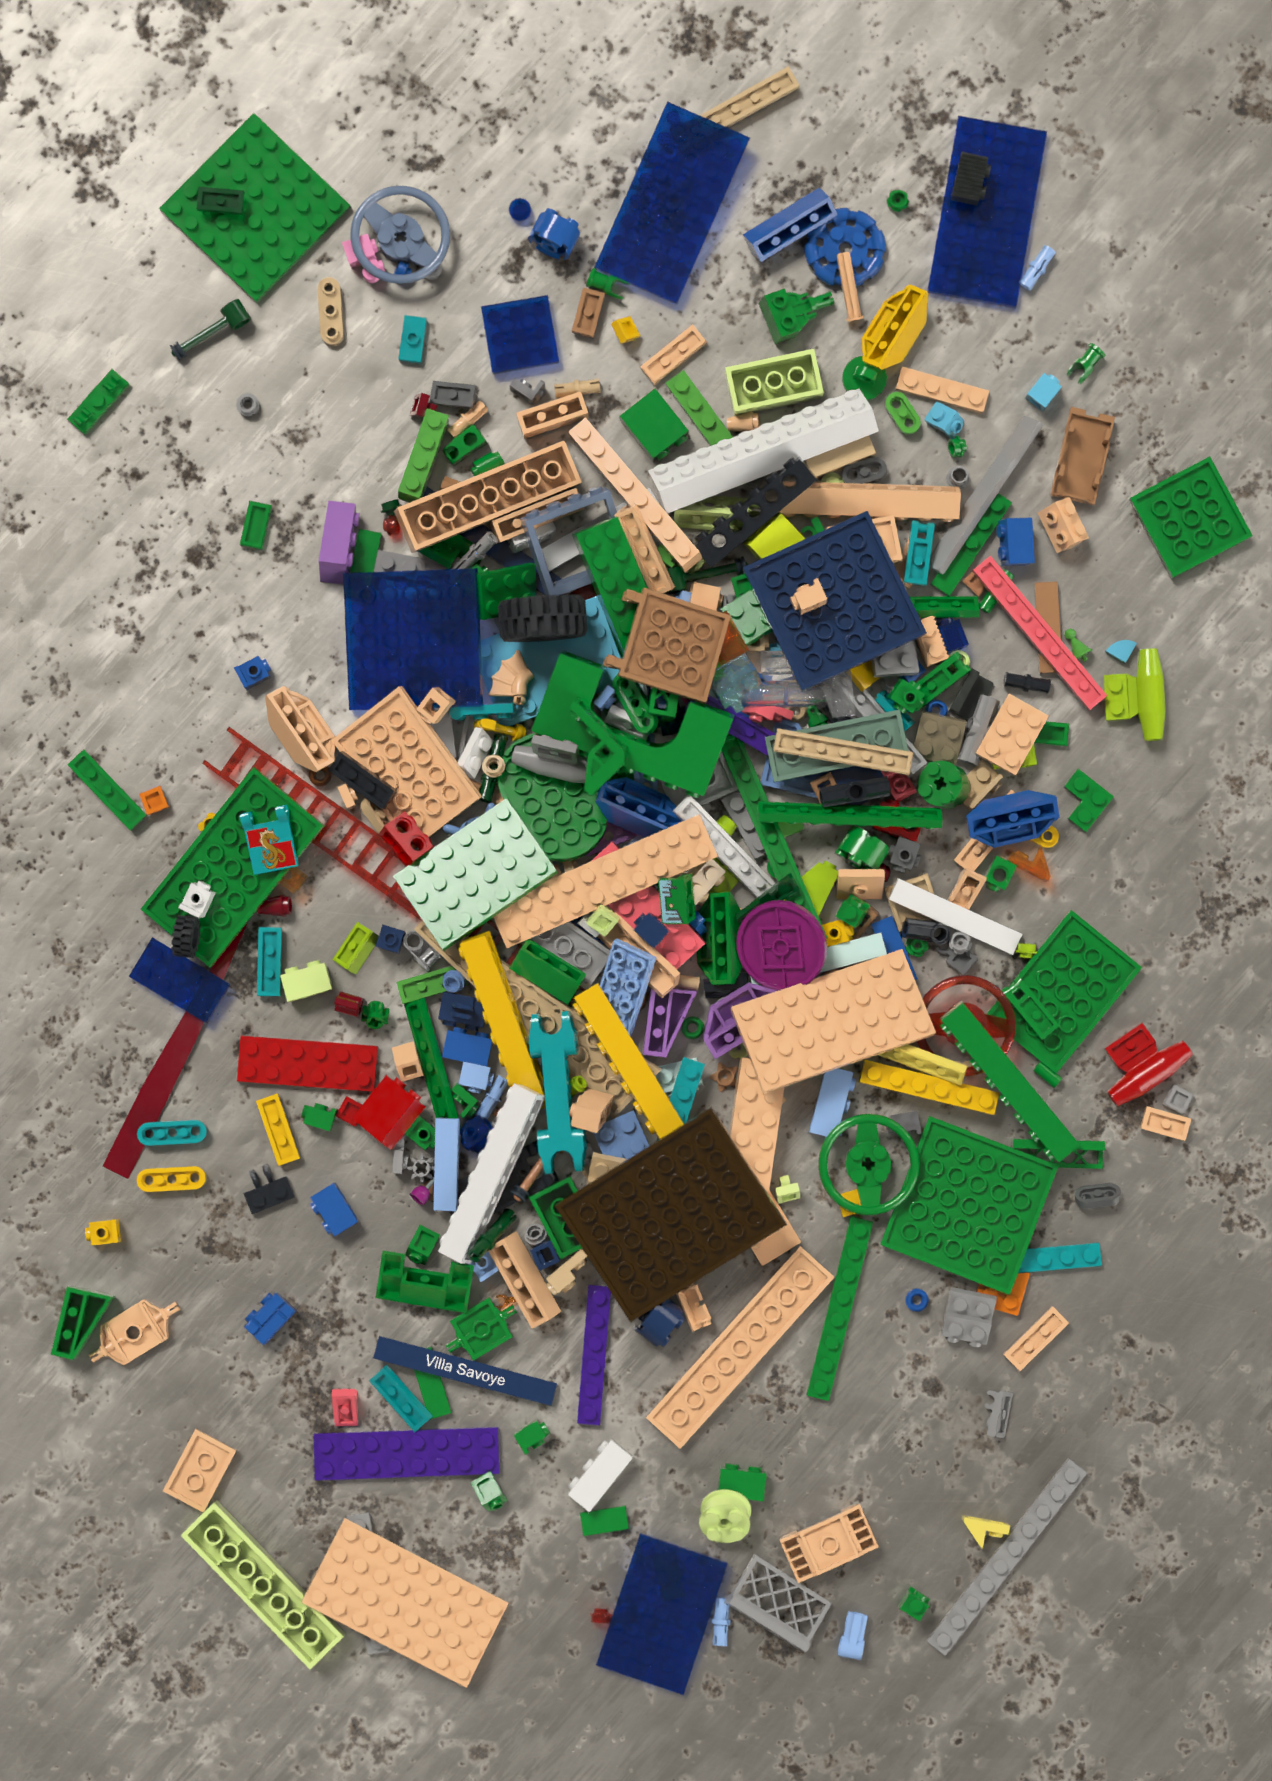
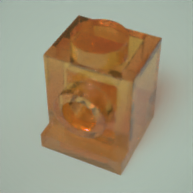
M292 867L289 870L292 873V877L288 880L283 877L279 883L295 895L309 876L297 867Z

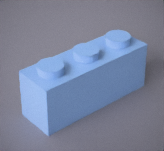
M837 1068L823 1074L808 1132L827 1137L830 1131L841 1123L843 1113L847 1114L850 1100H847L848 1092L854 1090L856 1078H853L854 1072Z

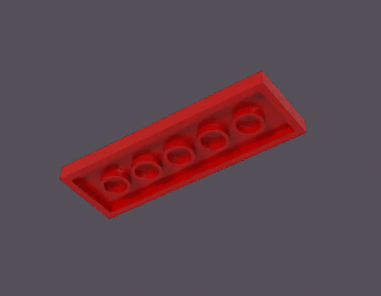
M240 1036L237 1081L373 1092L375 1090L378 1046Z

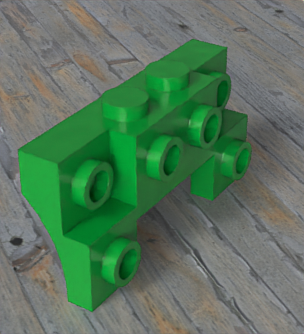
M382 1251L376 1290L377 1299L467 1313L474 1265L451 1262L449 1274L404 1267L405 1254Z

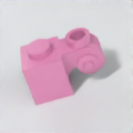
M368 233L361 235L360 244L364 254L374 266L385 271L382 260L377 261L375 253L379 252L375 240H370ZM351 239L342 242L351 269L360 266L361 264L353 252ZM363 268L362 272L365 281L371 284L379 281L378 278Z

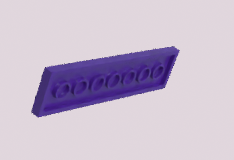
M498 1427L418 1429L416 1432L413 1430L313 1434L315 1480L486 1474L489 1471L492 1474L500 1473Z

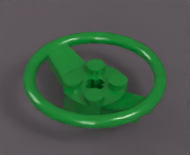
M860 1114L842 1121L827 1135L819 1153L818 1169L825 1191L839 1206L856 1214L878 1215L896 1208L911 1194L919 1175V1154L912 1137L899 1123L882 1115ZM877 1124L888 1127L898 1134L905 1143L910 1156V1173L905 1186L893 1199L883 1204H880L881 1185L890 1173L891 1159L885 1147L880 1145ZM857 1125L855 1145L847 1152L844 1165L846 1173L857 1185L861 1205L848 1201L837 1192L830 1180L827 1166L828 1155L834 1141L842 1132ZM867 1157H870V1161L874 1162V1166H871L869 1170L862 1166V1161H865Z

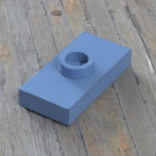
M609 685L606 686L594 701L595 707L600 712H603L605 708L608 710L615 702V690Z

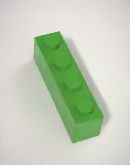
M427 408L398 489L399 500L410 503L423 498L449 425V415Z

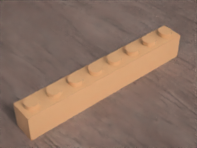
M586 418L568 432L575 444L629 507L637 504L648 530L685 573L703 559L700 551Z
M783 481V484L791 487L796 481ZM814 482L779 512L785 517L804 514L805 517L811 518L818 515H827L829 518H839L840 515H845L852 518L868 511L873 519L894 515L896 520L917 518L920 521H930L931 518H939L944 522H952L954 519H959L961 491L958 486Z

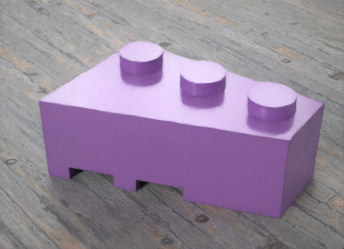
M328 501L319 555L320 582L348 584L349 568L353 564L352 546L355 547L357 533H354V528L359 525L360 513L356 512V504Z
M651 988L643 1055L666 1058L697 993L696 991L672 989L661 998Z

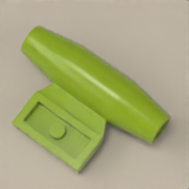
M1158 649L1139 650L1136 677L1127 673L1104 675V691L1107 695L1105 697L1106 721L1130 720L1134 716L1139 715L1144 741L1163 740L1166 714L1164 675Z

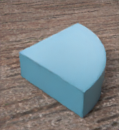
M1130 640L1117 641L1105 652L1125 664L1137 643Z

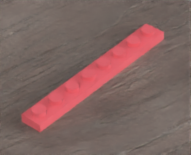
M991 555L972 570L974 575L1088 711L1107 696Z

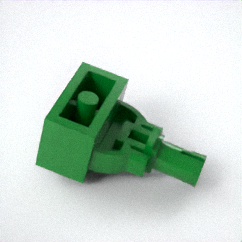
M784 288L764 295L758 304L774 344L776 345L795 338L809 320L816 318L817 314L815 311L834 305V298H830L832 293L828 291L816 297H808L809 294L807 292L803 294L786 293Z

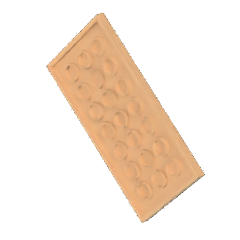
M903 949L815 978L807 985L800 983L732 1006L730 1009L763 1094L936 1034Z
M346 1518L343 1519L301 1603L465 1688H467L508 1605V1602Z

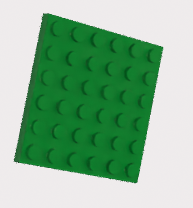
M253 113L159 209L257 303L351 208V205ZM198 188L243 190L245 192L243 215L197 211Z
M929 1116L917 1146L920 1162L917 1182L907 1199L893 1209L880 1245L1010 1295L1058 1165ZM909 1167L908 1173H907V1175H906V1178H905V1181H904V1183H903V1186H902L901 1190L903 1189V1187L905 1186V1184H906V1182H907V1180H908L909 1173H910V1167Z

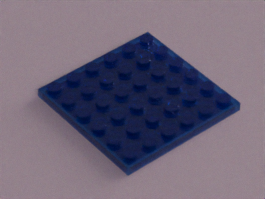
M478 568L343 573L349 710H370L399 686H403L417 707L434 687L441 688L456 701L451 707L483 706L480 609L477 585ZM434 703L433 708H440V705Z

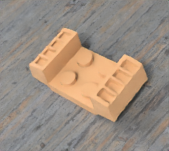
M854 1504L842 1509L839 1514L797 1532L795 1530L782 1536L779 1540L798 1583L878 1548V1544L860 1504Z

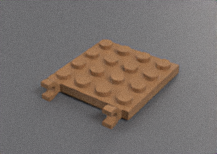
M643 588L641 594L626 589L621 601L638 604L623 658L620 659L608 654L604 659L603 666L619 669L618 677L705 704L731 616L647 588Z

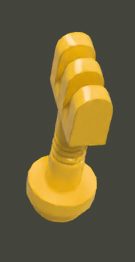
M485 718L476 720L473 723L474 728H483L486 732L494 731L510 735L512 741H517L526 735V728L518 723L511 727Z

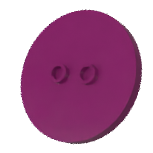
M775 900L757 906L744 918L738 930L737 951L744 969L756 982L764 987L779 991L800 983L807 985L820 973L827 956V942L820 923L811 912L796 903Z

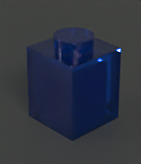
M948 618L940 622L941 626H938L937 629H939L938 633L941 634L940 637L943 638L942 642H944L943 646L946 647L945 650L948 651L947 654L964 649L969 645L960 619L954 621L953 618Z

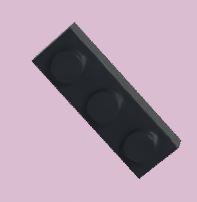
M344 751L339 752L328 770L382 810L386 809L397 792L394 787Z

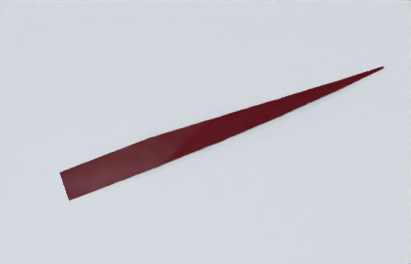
M247 924L214 963L143 1083L103 1164L104 1168L126 1179L130 1177L145 1146L137 1137L138 1129L146 1122H157L197 1040ZM151 1129L146 1130L145 1134L147 1137L150 1136Z

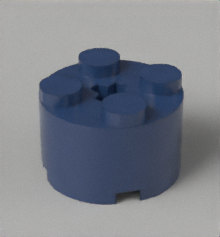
M667 1299L641 1315L638 1319L642 1322L639 1326L635 1324L633 1330L655 1347L658 1345L664 1347L671 1338L669 1334L674 1327L678 1329L684 1322V1310L670 1299Z

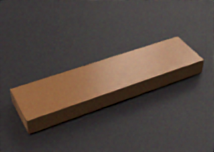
M1058 582L1034 583L1035 609L1061 639ZM1038 651L1039 674L1056 673Z

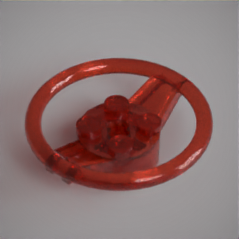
M959 975L942 980L924 995L922 999L927 1009L931 1001L940 992L955 985H975L990 992L1000 1002L1006 1018L984 1014L983 1010L976 1004L963 1003L992 1038L1005 1037L1000 1048L1006 1055L1008 1054L1015 1038V1014L1007 996L996 985L977 976ZM955 1005L944 1012L928 1013L936 1031L935 1035L945 1036L948 1042L956 1046L955 1043L958 1041L953 1034L948 1036L940 1026L943 1023L940 1018ZM926 1038L917 1041L920 1049L935 1054L929 1047ZM974 1066L967 1067L965 1076L982 1074L984 1071L981 1069L978 1072Z

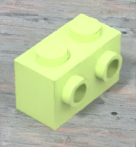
M320 960L307 963V968L298 970V966L285 969V974L280 975L287 1002H293L333 990L326 963H320Z

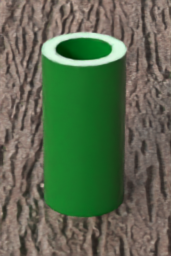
M1041 1061L1033 1069L1038 1076L1053 1088L1062 1080L1060 1075L1054 1073Z

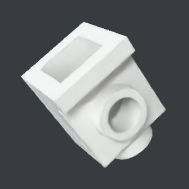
M205 882L191 883L179 908L198 918L205 917L216 892L210 890L211 886ZM195 894H198L200 897L197 903L193 900Z

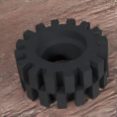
M179 915L173 927L174 933L172 932V954L178 957L194 958L200 942V920L198 917Z

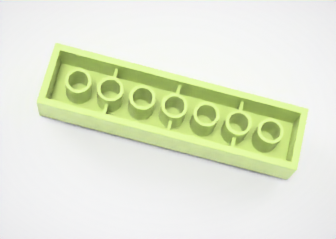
M218 1500L181 1534L186 1542L309 1669L344 1637L345 1632L332 1618L301 1603L306 1591Z

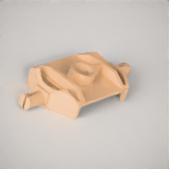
M143 1299L100 1326L101 1346L91 1354H88L92 1358L91 1361L94 1363L103 1356H109L116 1362L126 1365L169 1338L168 1318L170 1315L181 1310L179 1306L170 1310L178 1305L175 1301L166 1308L161 1309L150 1301ZM130 1326H136L139 1329L140 1334L137 1339H131L128 1336L127 1330Z

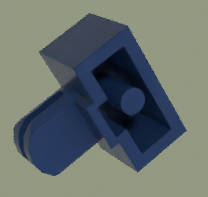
M443 992L438 1016L439 1020H443L442 1025L456 1027V1023L465 1024V1029L478 1031L479 1027L484 1028L485 1025L483 1018L484 1009L482 1003H478L476 998Z

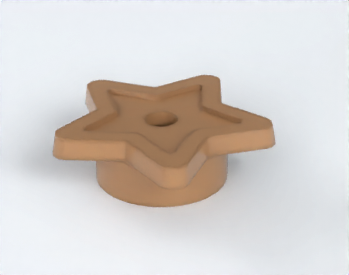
M719 1062L717 1072L711 1074L709 1078L718 1083L719 1091L722 1092L727 1086H736L734 1075L738 1068L736 1066L727 1068L722 1062ZM724 1074L727 1075L726 1079L722 1077Z

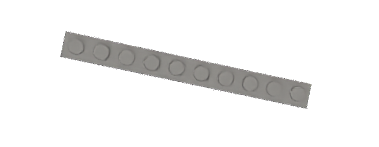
M1069 1458L1064 1462L926 1640L943 1655H947L1087 1472Z

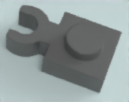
M939 946L936 947V951L940 955L948 956L946 963L963 977L978 961V957L970 951L956 954L950 947L947 949H941Z

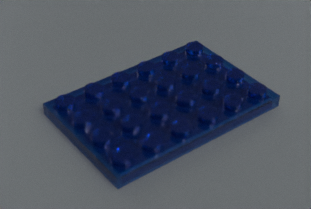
M640 1532L596 1666L684 1695L728 1562Z

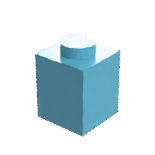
M1043 373L1028 392L1025 399L1043 412L1062 387L1059 385L1060 381L1051 374L1046 375Z

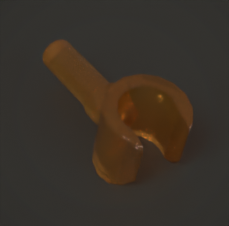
M505 1294L495 1297H502L505 1300L504 1305L496 1306L497 1308H504L508 1304L516 1302L514 1297H508Z

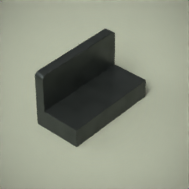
M973 668L968 673L949 709L950 712L967 721L973 717L980 695L988 696L993 687V682L980 676V672Z

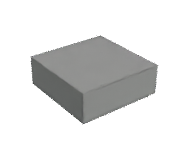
M1173 1084L1163 1105L1184 1115L1194 1094Z

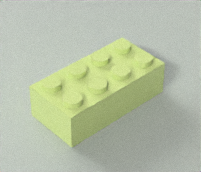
M814 349L725 367L724 373L734 416L750 411L759 412L823 398L824 391Z

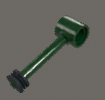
M235 299L221 308L220 312L223 318L182 344H179L178 341H176L174 346L171 344V353L180 361L182 356L187 357L186 351L227 325L230 326L232 331H235L249 323L251 317L241 301Z
M741 556V559L734 558L735 563L686 574L680 567L667 569L675 587L665 593L669 595L688 590L687 582L737 572L738 576L741 573L743 575V567L748 564L744 556Z

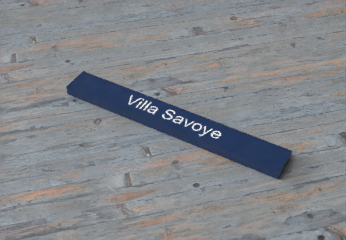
M382 1336L378 1338L373 1359L549 1406L552 1405L557 1383Z

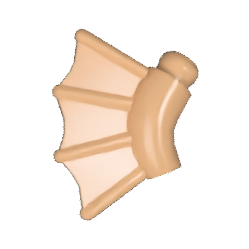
M516 650V653L511 658L501 661L502 664L499 671L491 676L493 685L488 695L512 696L515 705H523L526 702L527 684L534 678V675L527 668L521 652Z

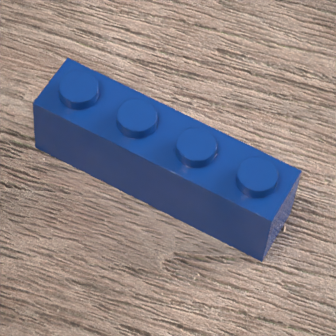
M818 188L744 233L743 237L751 253L762 262L838 214L830 197L822 189Z

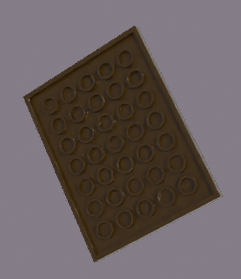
M712 1106L555 1205L630 1322L787 1225Z

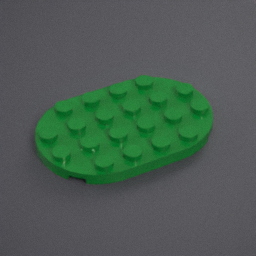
M536 733L526 735L515 741L503 754L502 759L505 762V770L497 777L500 794L503 800L508 799L549 860L564 862L581 858L598 845L606 830L607 819L595 802L599 789L590 796L584 790L585 783L569 782L536 774L513 764L512 754L515 746H532L531 741Z

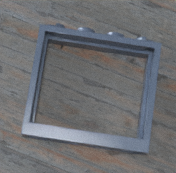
M602 486L589 489L587 494L582 496L581 494L571 495L568 497V501L550 503L546 506L547 509L538 511V509L531 510L530 513L525 514V517L520 518L545 595H561L591 584V580L585 570L552 583L534 525L604 500L609 518L615 517L614 515L617 511L609 489L602 488Z

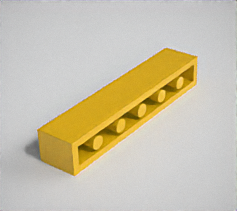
M863 1060L858 1081L859 1083L989 1115L995 1114L1000 1093L963 1083L958 1085L942 1078L869 1060Z

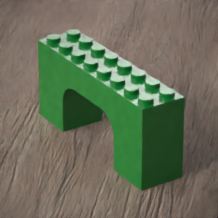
M563 650L559 654L531 731L535 732L537 736L547 735L554 740L571 741L578 745L579 754L588 757V753L600 739L598 737L594 739L586 731L588 726L582 720L577 722L571 716L569 706L580 697L595 713L594 699L606 667ZM691 700L679 733L675 738L665 743H654L614 727H608L627 745V760L621 767L622 770L633 774L635 771L641 772L645 779L654 782L656 779L665 782L664 785L671 789L677 790L680 787L686 790V794L699 798V795H705L735 715ZM605 748L603 749L604 754H610Z

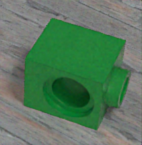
M995 856L985 875L987 877L985 881L987 883L986 888L996 893L999 890L1005 891L1017 865L999 856ZM997 869L1002 870L1005 874L1002 882H998L993 878V872Z

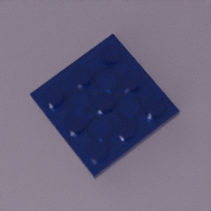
M548 295L481 306L492 374L559 363Z

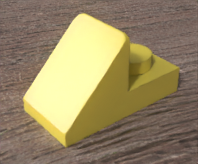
M962 1515V1521L982 1549L986 1531H989L988 1535L1002 1538L1003 1534L1009 1535L1010 1525L1008 1523Z

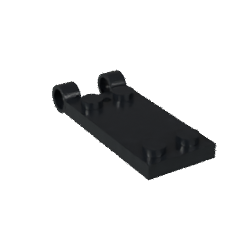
M537 1140L522 1148L493 1214L519 1202L514 1199L510 1192L515 1189V1185L520 1186L532 1170L526 1159L538 1153ZM525 1170L526 1176L522 1177L520 1171ZM554 1170V1173L546 1174L536 1179L527 1192L532 1195L559 1181L560 1179L556 1171ZM469 1176L458 1181V1206L459 1198L466 1191L469 1184ZM449 1211V1212H450V1214H451V1216H452V1214L455 1213L456 1211Z

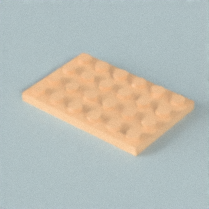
M399 686L333 738L332 742L340 752L344 751L397 790L386 809L382 810L389 821H392L405 811L408 816H412L415 819L417 827L421 832L430 838L482 796L431 725L420 717L421 713L416 710V704L403 686ZM396 827L399 832L405 833L401 827ZM411 844L413 849L417 848L416 845Z

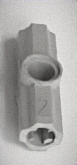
M980 695L973 717L968 720L965 727L964 735L966 737L958 757L959 760L978 766L980 756L975 753L995 718L1000 701Z

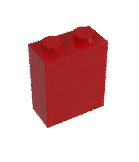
M386 1075L352 1119L379 1142L392 1150L426 1106L419 1101L422 1097L412 1089L409 1092L405 1090L407 1085L396 1077L393 1080Z

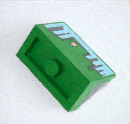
M682 874L678 878L659 879L662 923L689 924L696 918L692 874Z

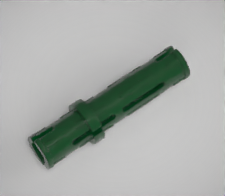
M494 734L489 755H498L503 758L508 737ZM495 763L490 765L491 770L498 768V765ZM484 773L481 775L482 785L479 793L482 797L479 801L491 803L498 780L497 777L492 778Z
M505 1209L486 1233L478 1237L477 1243L467 1253L468 1256H471L469 1258L471 1261L478 1263L487 1251H491L494 1248L495 1242L516 1220L517 1215H513L515 1213L513 1210Z

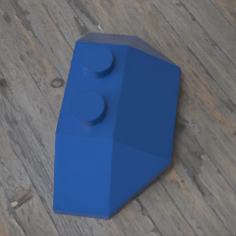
M627 777L606 781L599 788L595 802L607 821L643 838L682 822L673 812L676 806L667 795Z
M1026 790L983 800L966 815L970 838L995 848L1039 838L1060 816L1056 795Z

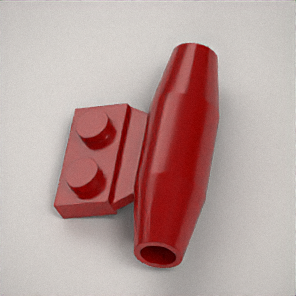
M1141 1023L1104 1049L1116 1067L1126 1072L1107 1091V1094L1117 1107L1136 1099L1172 1076L1193 1056V1053L1183 1040L1157 1052L1155 1039L1145 1025Z

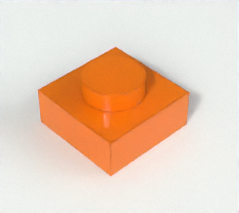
M161 786L139 794L148 816L169 808Z

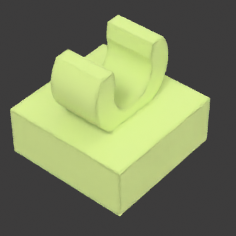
M600 904L587 919L586 924L605 937L617 924L619 916L613 913V910Z
M788 1175L779 1177L781 1187L775 1188L778 1204L800 1199L798 1183L790 1184Z

